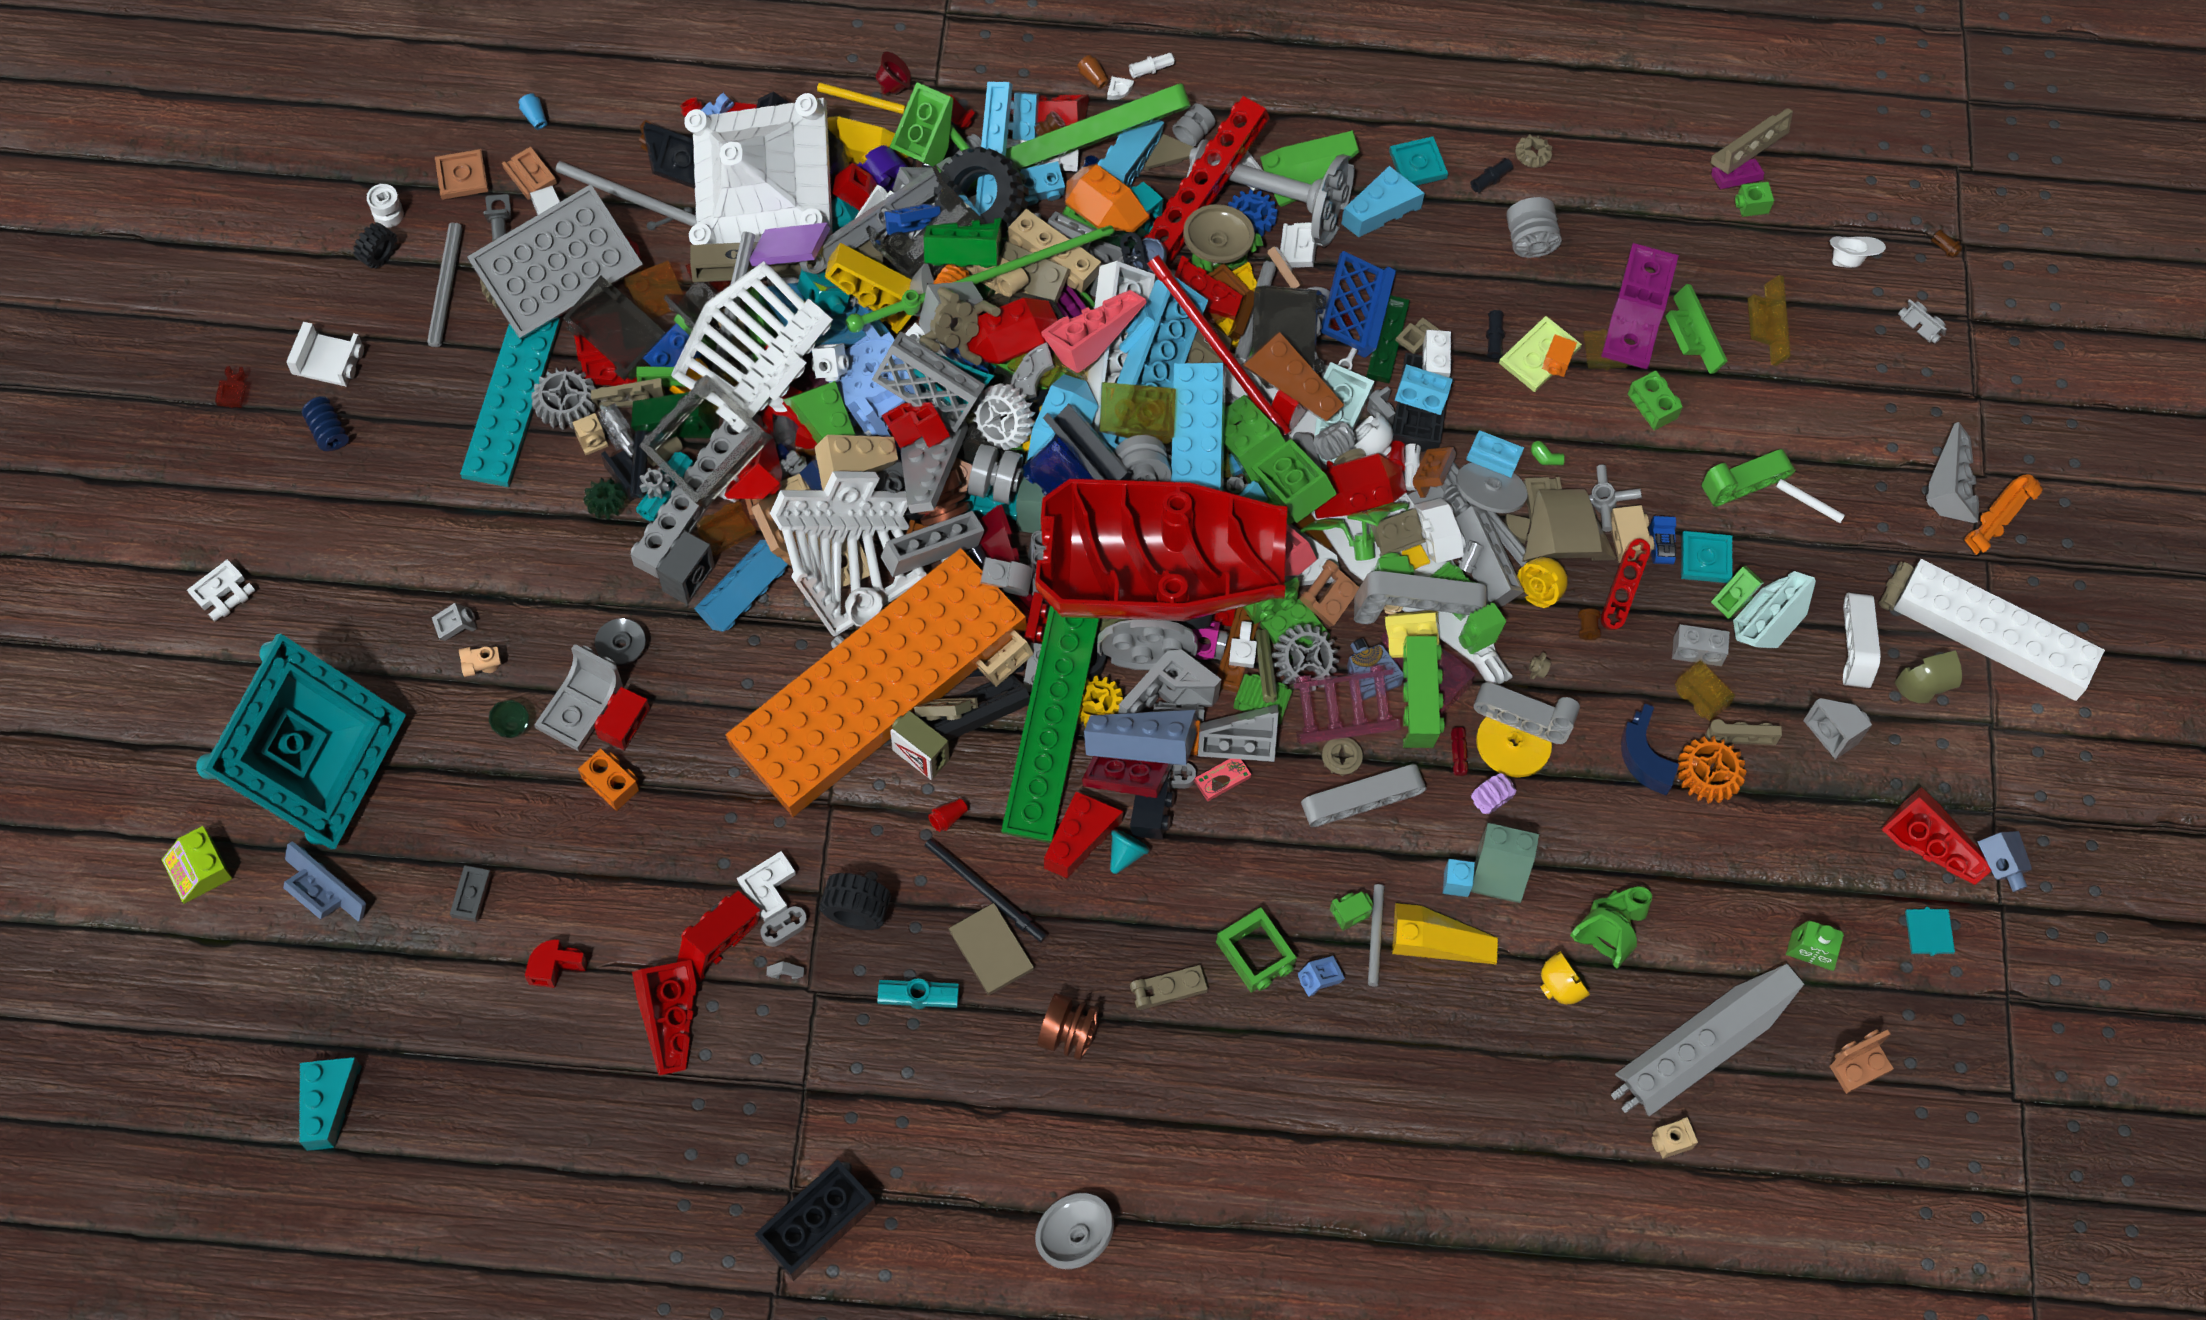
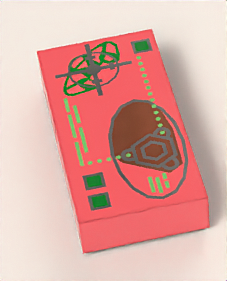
M1228 759L1197 776L1194 782L1208 802L1251 778V773L1241 759Z

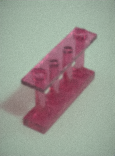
M1385 664L1370 666V671L1317 679H1311V675L1295 677L1296 682H1290L1289 686L1293 689H1300L1305 727H1302L1303 732H1296L1297 743L1307 744L1400 730V719L1392 718V714H1389L1384 681V676L1392 675L1393 669L1385 668ZM1374 677L1379 716H1376V721L1367 722V718H1364L1359 679ZM1349 681L1354 714L1352 724L1342 725V722L1339 721L1334 683ZM1311 686H1325L1329 716L1328 728L1318 729L1314 723L1310 694Z

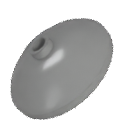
M1078 1193L1060 1199L1044 1213L1039 1221L1035 1236L1038 1252L1048 1264L1060 1269H1074L1090 1263L1105 1250L1111 1240L1114 1229L1112 1212L1101 1198L1092 1194Z

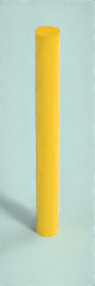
M820 82L817 86L818 92L904 114L906 105Z

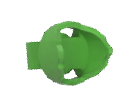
M1638 886L1620 893L1614 890L1608 898L1594 900L1590 913L1577 925L1571 933V937L1580 944L1593 945L1603 955L1612 959L1616 969L1619 968L1637 947V937L1631 926V919L1640 921L1647 917L1652 901L1651 892L1647 888ZM1599 937L1608 942L1609 944H1611L1612 946H1614L1615 948H1617V950H1614L1605 945L1599 939Z

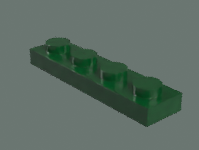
M1389 296L1377 348L1372 352L1366 378L1389 384L1399 345L1395 340L1403 329L1409 305L1408 299Z

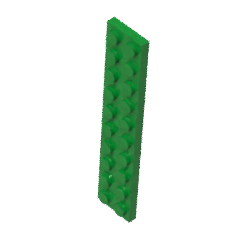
M1050 605L1001 829L1002 834L1051 843L1053 840L1100 618L1061 617Z

